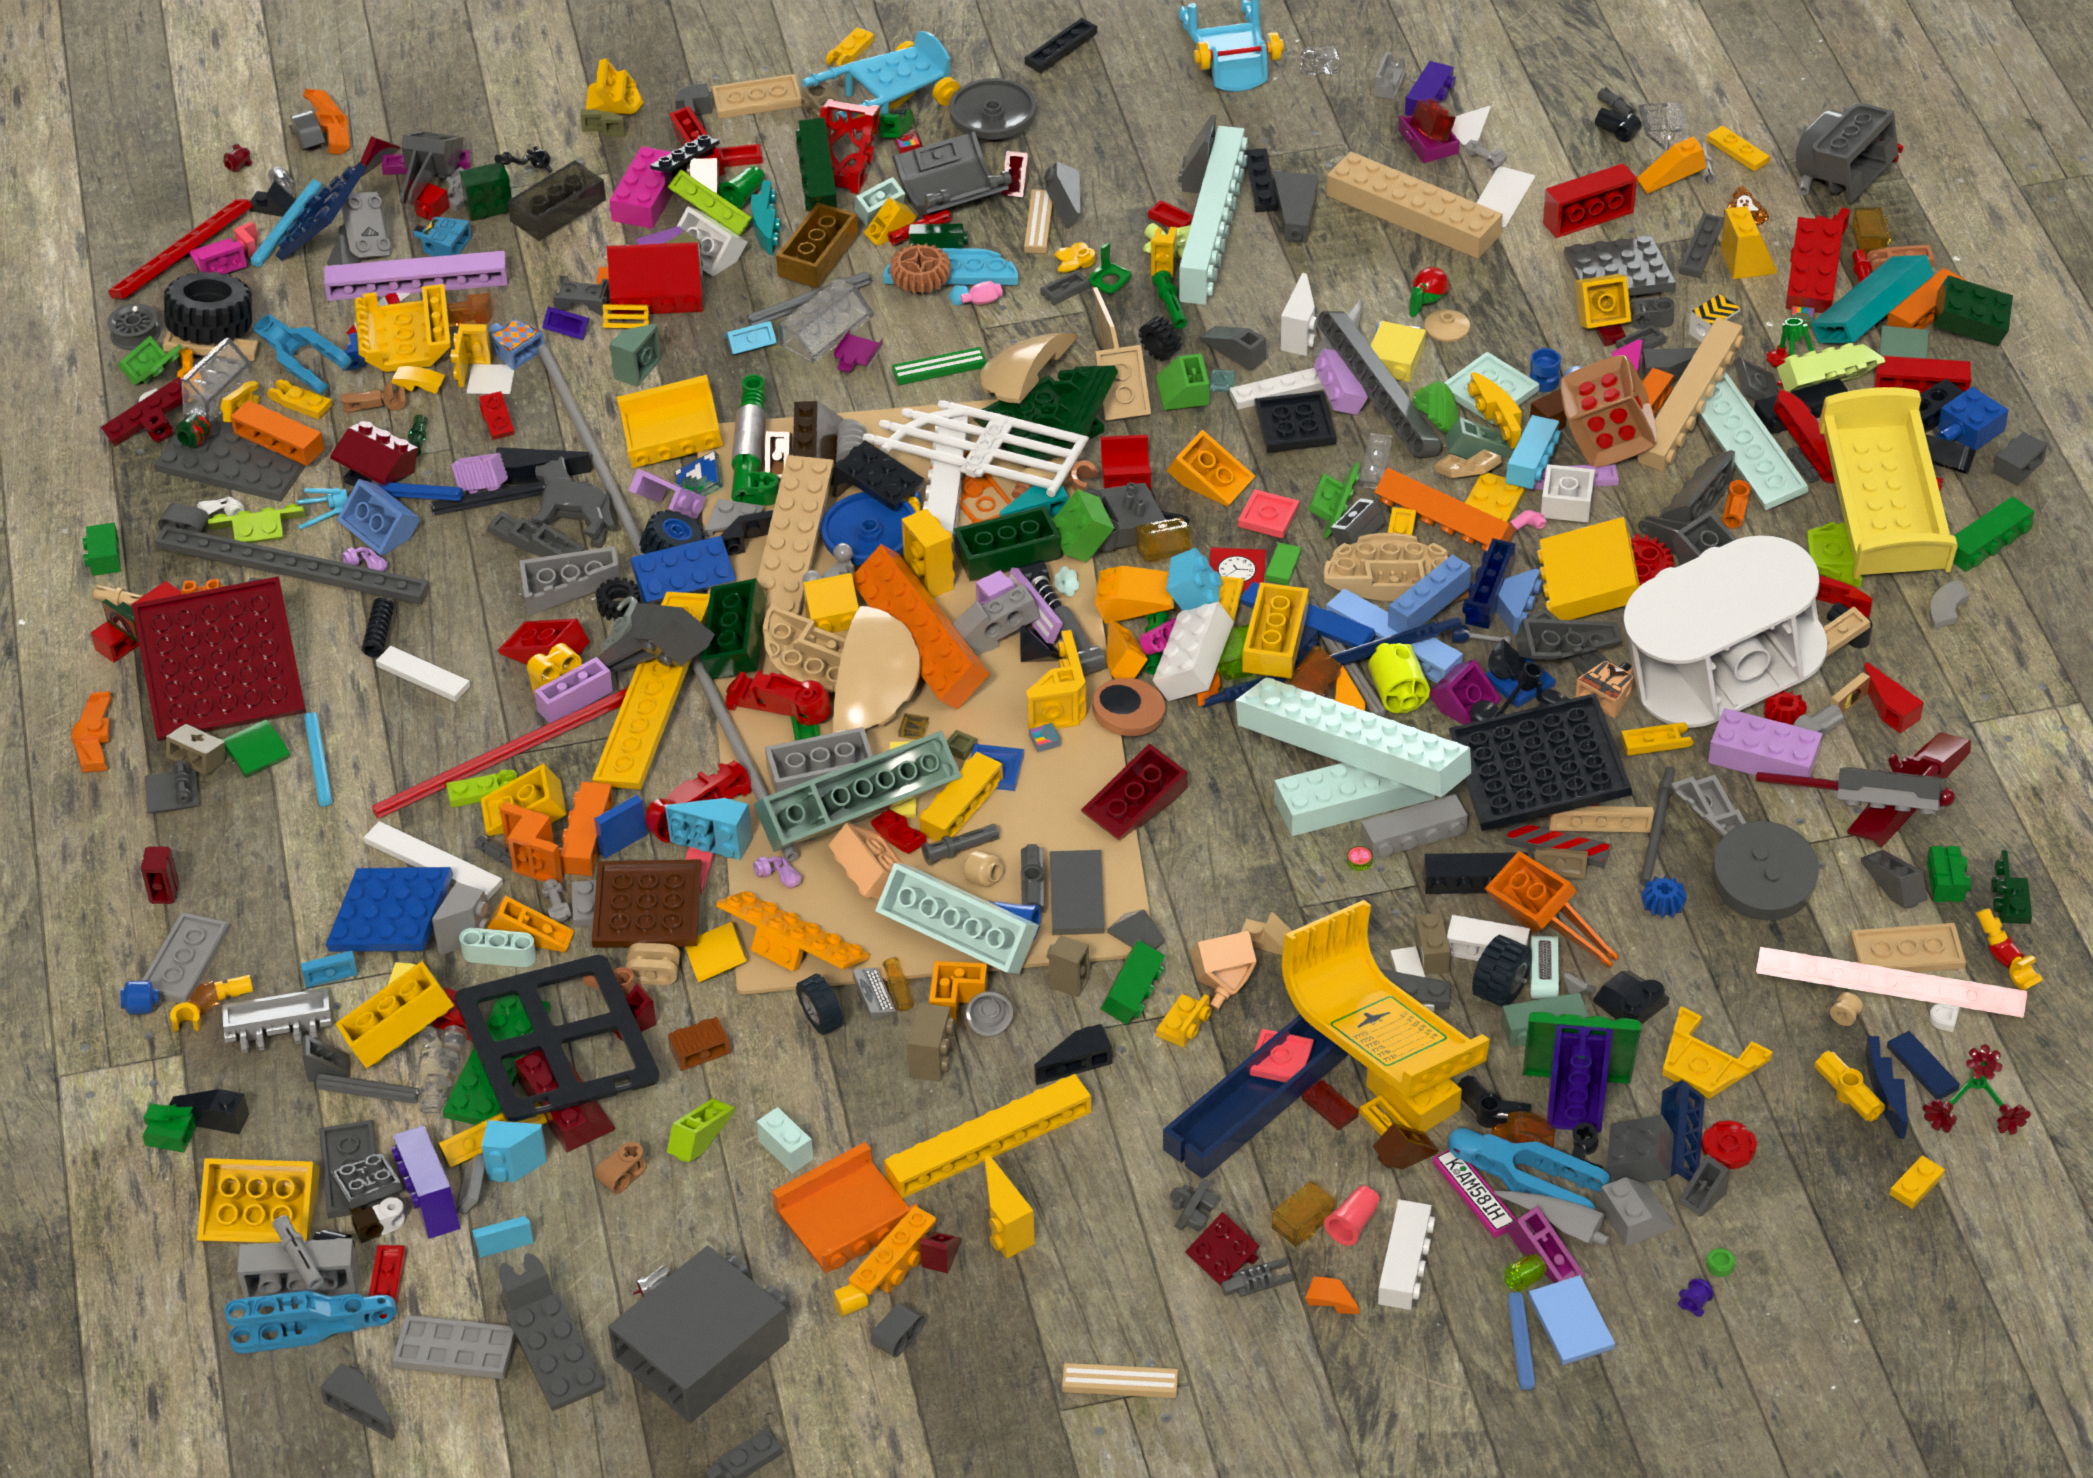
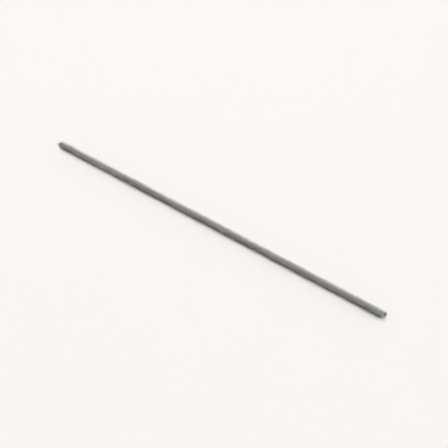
M542 344L538 347L540 357L586 451L590 452V459L637 555H643L640 551L641 546H639L642 536L548 345ZM700 654L696 655L691 659L690 664L739 764L747 769L748 776L751 779L750 787L757 801L769 795L710 675L701 662ZM793 845L781 849L787 861L791 862L797 859L798 854Z

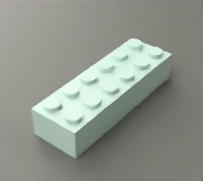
M1339 763L1277 779L1274 786V802L1291 836L1435 799L1433 794L1346 763Z
M894 863L875 909L876 912L1006 973H1020L1039 925L962 889L912 866Z

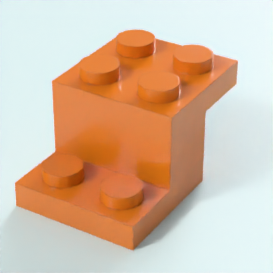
M504 802L500 808L505 843L509 844L513 872L543 882L555 879L558 883H561L563 874L559 848L557 844H554L550 816Z

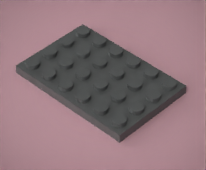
M197 405L191 414L197 413L208 419L212 432L210 438L197 448H190L178 441L176 433L154 463L155 471L279 502H282L306 467L299 462L234 434L232 422H223L221 410Z

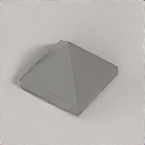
M1565 973L1564 979L1569 994L1580 993L1583 996L1595 992V987L1576 975Z

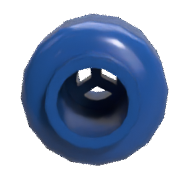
M149 980L128 981L124 988H120L121 1009H125L129 1015L150 1014L153 1011L154 1005L159 1004L158 989H153L152 983Z

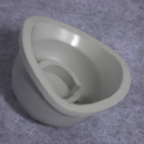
M984 991L975 995L967 1006L969 1025L975 1032L983 1036H994L1001 1033L1009 1026L1013 1017L1011 1002L1005 996L995 991Z

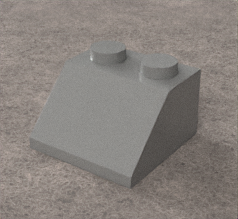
M458 882L455 883L432 918L438 953L446 954L461 949L459 935L465 929H487L490 919L484 890Z
M1625 1177L1601 1186L1599 1207L1625 1247L1675 1229V1224L1649 1185Z

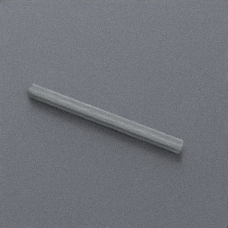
M1310 598L1308 600V603L1319 607L1314 599ZM1321 636L1332 654L1347 650L1344 644ZM1353 662L1343 665L1371 713L1384 717L1386 715V708H1384L1382 701L1357 663Z

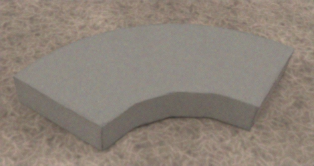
M461 167L455 170L453 174L447 175V178H444L445 183L449 187L447 192L450 208L456 212L465 206L459 172L464 169Z
M1959 579L1945 584L1933 596L1929 616L1934 629L1956 624L1958 617L1955 610L1961 604L1968 602L1969 594Z

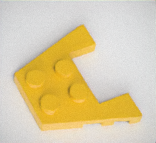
M1681 1006L1678 1011L1662 1075L1675 1082L1683 1080L1710 1099L1768 1063L1772 1059L1773 1051L1751 1041L1737 1059L1693 1037L1692 1034L1702 1022V1016Z

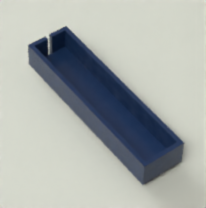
M1299 1014L1163 1129V1150L1180 1163L1185 1160V1166L1202 1179L1207 1177L1348 1056V1053L1311 1026ZM1289 1035L1314 1039V1046L1308 1064L1287 1082L1250 1075L1251 1067L1259 1065L1270 1055L1273 1048L1286 1042Z

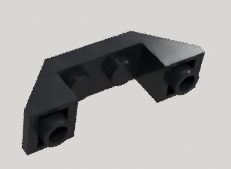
M774 510L738 516L720 535L722 536L727 554L745 553V539L768 535Z

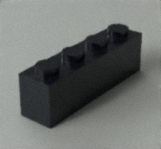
M1838 378L1793 390L1790 393L1803 400L1812 410L1810 412L1811 415H1814L1817 419L1821 417L1826 397L1847 392L1848 389ZM1777 395L1756 400L1754 404V412L1770 434L1787 430L1773 410Z
M1517 852L1424 854L1425 894L1487 893L1485 887Z

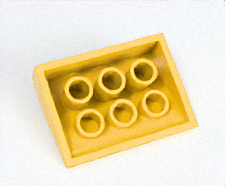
M204 1158L197 1241L279 1243L281 1239L273 1228L272 1223L276 1218L283 1215L289 1217L296 1233H300L303 1240L307 1241L318 1195L320 1167L314 1162Z

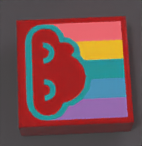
M915 131L904 133L900 138H894L900 154L921 147Z

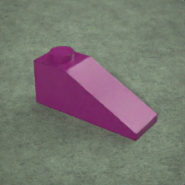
M1538 1206L1505 1227L1519 1250L1553 1283L1579 1275L1582 1278L1585 1276Z

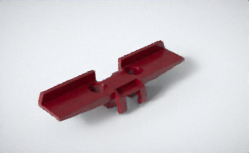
M1939 732L1914 756H1905L1901 763L1898 760V755L1893 753L1889 757V765L1893 772L1947 778L1970 754L1971 741L1970 739ZM1869 803L1849 827L1847 833L1872 840L1877 847L1882 848L1916 812L1917 808L1911 807V811L1895 810V805L1886 804L1885 808L1870 807Z

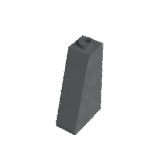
M1274 171L1273 184L1285 241L1307 243L1318 193V175Z

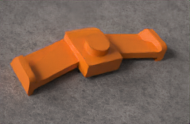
M305 89L303 97L308 99L317 110L314 111L321 131L322 133H327L328 153L344 154L350 148L349 121L346 115L343 114L325 90Z
M109 691L91 693L79 722L72 728L71 740L75 745L83 773L107 771L100 743L109 742L110 721L109 717L104 718L109 704L112 703V695Z

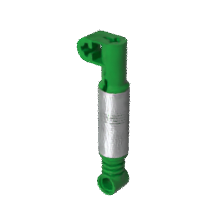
M750 374L742 379L741 405L736 413L731 466L734 470L731 498L736 502L773 505L776 502L779 490L778 476L772 472H759L762 465L766 411L764 408L766 401L765 381L760 375Z

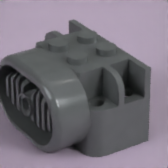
M1863 103L1852 105L1845 113L1835 110L1825 111L1806 129L1800 138L1796 150V167L1799 173L1824 181L1825 184L1829 185L1831 193L1838 194L1843 189H1846L1847 202L1852 203L1898 156L1894 111Z

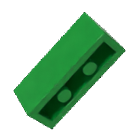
M1138 940L1125 959L1100 1010L1126 1025L1133 1017L1138 1018L1145 1007L1141 1003L1143 998L1147 1000L1155 987L1151 984L1153 979L1157 981L1165 968L1161 966L1165 955Z

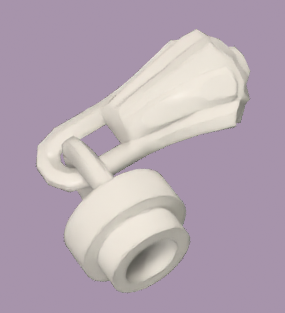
M229 496L219 500L202 501L197 504V508L204 510L208 516L224 508L227 516H234L238 512L245 510L239 500H234V498Z

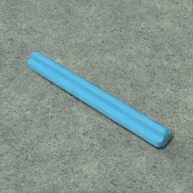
M315 712L306 713L304 720L318 802L321 807L330 806L332 804V797L318 716Z

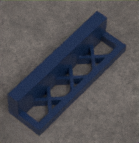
M1683 1080L1662 1090L1660 1115H1663L1674 1133L1671 1177L1678 1174L1690 1182L1700 1166L1705 1096ZM1689 1097L1695 1100L1694 1108L1689 1100ZM1687 1115L1693 1125V1130L1687 1120ZM1686 1137L1691 1145V1151L1685 1141ZM1684 1158H1685V1160H1686V1162H1687V1164H1688L1690 1170H1688L1686 1167L1683 1166V1165H1684Z

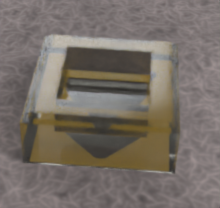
M905 713L898 730L899 737L915 740L923 738L929 725V717Z

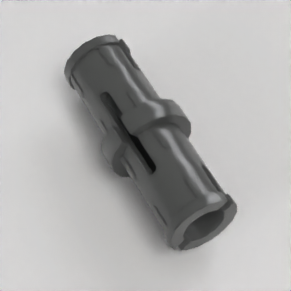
M1607 87L1599 90L1597 94L1598 99L1607 104L1611 111L1625 117L1629 114L1636 115V109L1628 105L1622 96L1615 95Z

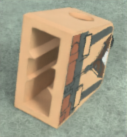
M1603 661L1577 679L1575 697L1596 693L1602 711L1615 718L1632 694L1634 681L1632 666L1629 663L1623 662L1617 667L1608 661Z

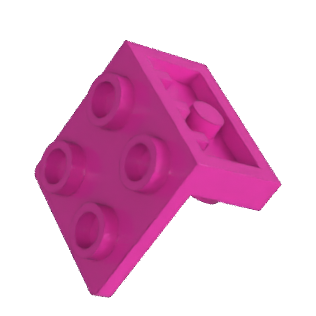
M231 238L190 251V256L199 272H219V274H225L247 266L243 245L240 241L233 242Z

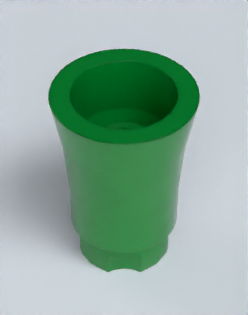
M754 165L750 166L732 179L723 182L719 186V195L740 209L752 194L761 187L763 180H765V174L760 168Z

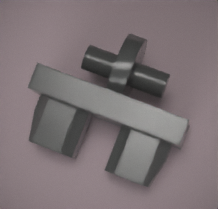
M1203 1178L1192 1195L1190 1193L1191 1188L1188 1185H1184L1183 1188L1176 1187L1172 1189L1170 1199L1173 1202V1209L1180 1210L1181 1207L1184 1208L1174 1227L1182 1230L1186 1225L1199 1232L1208 1216L1197 1210L1196 1206L1198 1205L1210 1213L1219 1198L1207 1189L1210 1181Z

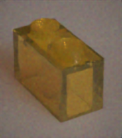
M1882 207L1855 208L1852 226L1857 248L1864 250L1868 254L1869 251L1885 249L1887 244H1891V231H1887L1888 218L1883 215Z
M1181 517L1136 525L1138 554L1144 561L1154 562L1160 558L1173 557L1189 551V525Z
M1310 1180L1272 1211V1229L1293 1246L1297 1247L1303 1241H1308L1315 1231L1324 1225L1325 1218L1334 1212L1335 1199Z

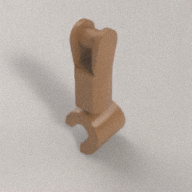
M391 382L385 385L383 393H381V389L360 393H345L340 397V400L344 404L343 410L346 413L383 406V402L388 409L401 410L405 406V387L399 388L397 392L393 393V384Z

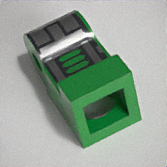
M893 108L890 114H881L879 121L882 137L900 138L913 124L912 110Z

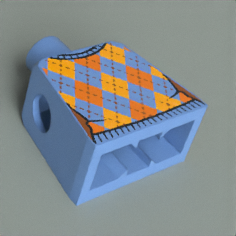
M511 320L504 326L495 323L489 330L493 352L512 370L517 369L539 354L538 347L545 344L541 330L518 320Z

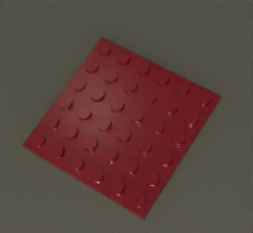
M279 576L132 604L157 741L166 740L167 735L184 724L203 732H209L306 713Z

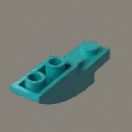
M763 180L761 194H752L753 228L761 247L768 255H773L774 246H778L779 237L776 232H780L781 220L777 218L776 209H774V204H772L776 203V190H772V181Z

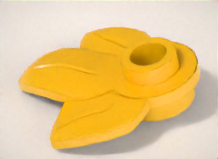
M1081 242L1074 243L1071 248H1061L1054 254L1056 259L1062 261L1057 271L1070 272L1079 267H1090L1095 263L1096 253L1093 249L1088 248L1087 244Z

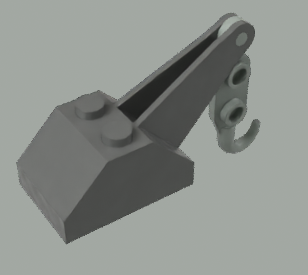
M630 596L623 599L618 605V611H621L627 604H629V607L623 617H619L614 621L613 629L608 638L602 642L601 654L597 658L611 673L657 658L659 663L667 667L671 665L682 666L706 649L715 634L682 607L638 603L635 597Z

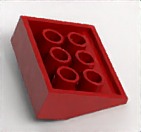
M698 242L607 246L611 304L649 305V314L703 312V287ZM612 310V314H644V310Z

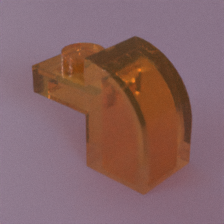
M1522 1111L1508 1113L1507 1122L1493 1127L1491 1135L1513 1144L1537 1141L1554 1148L1555 1129L1544 1118L1534 1113Z

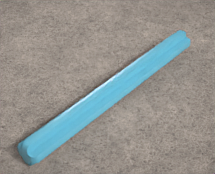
M315 179L310 181L251 256V265L256 267L262 266L287 234L288 228L298 220L296 218L297 214L307 207L305 205L306 200L313 194L316 196L322 188L320 181Z

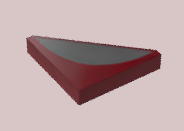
M371 136L360 160L366 167L362 176L382 163V155H393L400 149V146Z

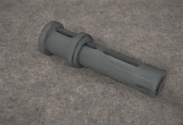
M991 824L956 837L943 836L940 841L930 844L927 842L923 843L921 846L922 854L926 863L933 865L936 860L945 857L951 859L960 851L998 840L999 831L995 824Z

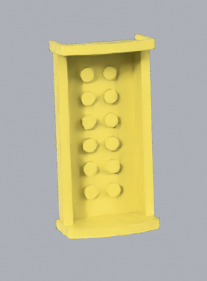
M1892 387L1868 388L1826 397L1824 400L1819 430L1820 434L1825 436L1854 561L1852 570L1854 579H1859L1860 575L1935 569H1945L1946 573L1951 572L1958 545L1956 537L1950 535L1920 416L1921 397L1918 390Z

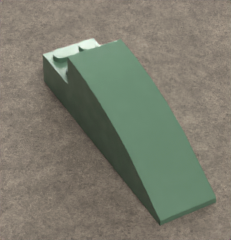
M941 730L766 796L755 803L754 807L773 852H776L809 839V841H813L838 831L846 823L853 825L953 782L962 776Z

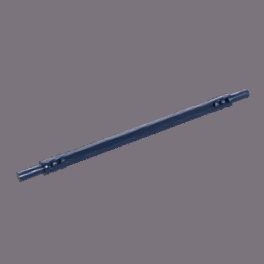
M1458 616L1439 623L1434 621L1294 666L1292 679L1266 675L1233 685L1232 687L1224 688L1223 692L1209 696L1205 699V704L1202 706L1205 708L1227 701V703L1232 702L1266 677L1287 684L1337 668L1338 665H1347L1372 657L1376 652L1377 646L1382 643H1388L1389 645L1397 643L1412 644L1430 639L1431 637L1439 636L1440 632L1462 626L1461 620Z

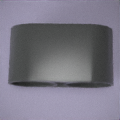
M171 503L159 519L158 526L161 530L167 525L201 533L208 523L209 516L200 508Z
M898 1303L876 1326L871 1335L870 1343L896 1358L919 1334L924 1325L925 1318L902 1303Z

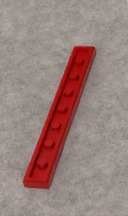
M235 199L109 289L110 297L124 299L253 207L250 200Z

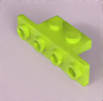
M290 504L285 506V509L275 510V508L269 507L261 509V512L256 513L241 511L234 516L218 514L213 516L212 519H208V524L211 530L233 527L235 540L259 543L284 539L281 520L306 517L303 506Z

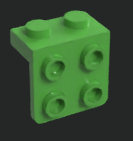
M149 336L117 363V366L134 385L141 381L145 384L160 374L166 365L176 360L180 356L178 351L183 347L178 344L165 353L154 339Z

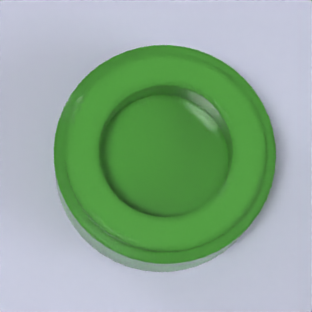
M1718 1248L1709 1252L1706 1267L1711 1274L1725 1277L1733 1272L1735 1257L1730 1251Z

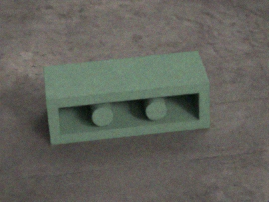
M1580 993L1502 1006L1501 1024L1509 1047L1519 1045L1525 1046L1529 1014L1532 1012H1548L1555 1016L1574 1014L1583 1018L1589 1016Z

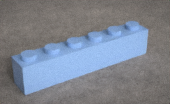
M1345 588L1326 604L1327 611L1374 628L1375 635L1370 642L1398 634V632L1388 627V612ZM1435 637L1410 644L1425 677L1435 683H1438L1457 664L1462 663L1463 653Z

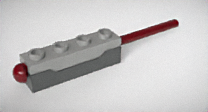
M1854 767L1840 768L1839 780L1757 772L1756 774L1757 782L1838 791L1837 799H1844L1845 804L1860 805L1861 802H1870V807L1885 808L1887 804L1895 805V810L1911 811V807L1920 808V813L1936 814V810L1944 809L1955 801L1954 791L1946 787L1947 778Z

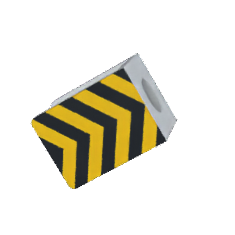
M1716 295L1691 311L1689 334L1702 343L1717 317L1727 320L1740 312V307L1724 296Z

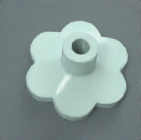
M1066 566L1061 567L1059 572L1055 574L1054 584L1058 592L1071 597L1079 589L1076 572L1069 570Z

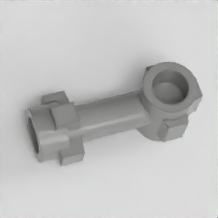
M1469 140L1466 144L1465 151L1473 157L1479 155L1485 158V164L1490 169H1495L1505 162L1506 154L1501 149L1491 152L1483 148L1482 143L1476 140Z
M549 879L543 883L542 892L544 898L549 897L552 907L547 908L550 918L557 922L568 920L567 918L572 915L568 903L561 902L559 893L563 891L557 880Z

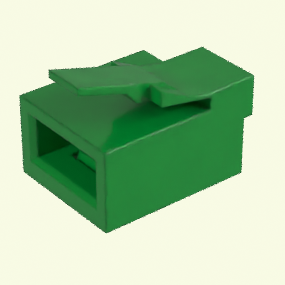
M150 1103L143 1117L147 1125L142 1136L145 1146L185 1153L196 1129L193 1113H191L193 1107Z

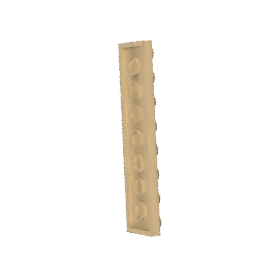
M786 456L757 578L767 596L765 616L770 605L800 615L804 599L802 578L811 569L834 470V460Z

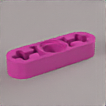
M1176 618L1168 620L1141 635V648L1147 655H1152L1165 649Z

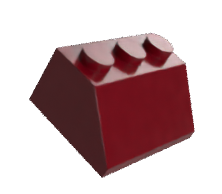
M361 421L347 429L331 453L330 459L382 485H386L415 472L418 447L410 444L405 439L392 435L389 431L373 426L371 422Z

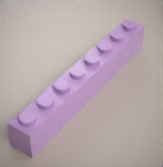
M505 251L331 265L324 267V284L327 301L363 298V294L376 292L377 296H386L389 293H422L423 286L439 284L445 285V291L508 285Z

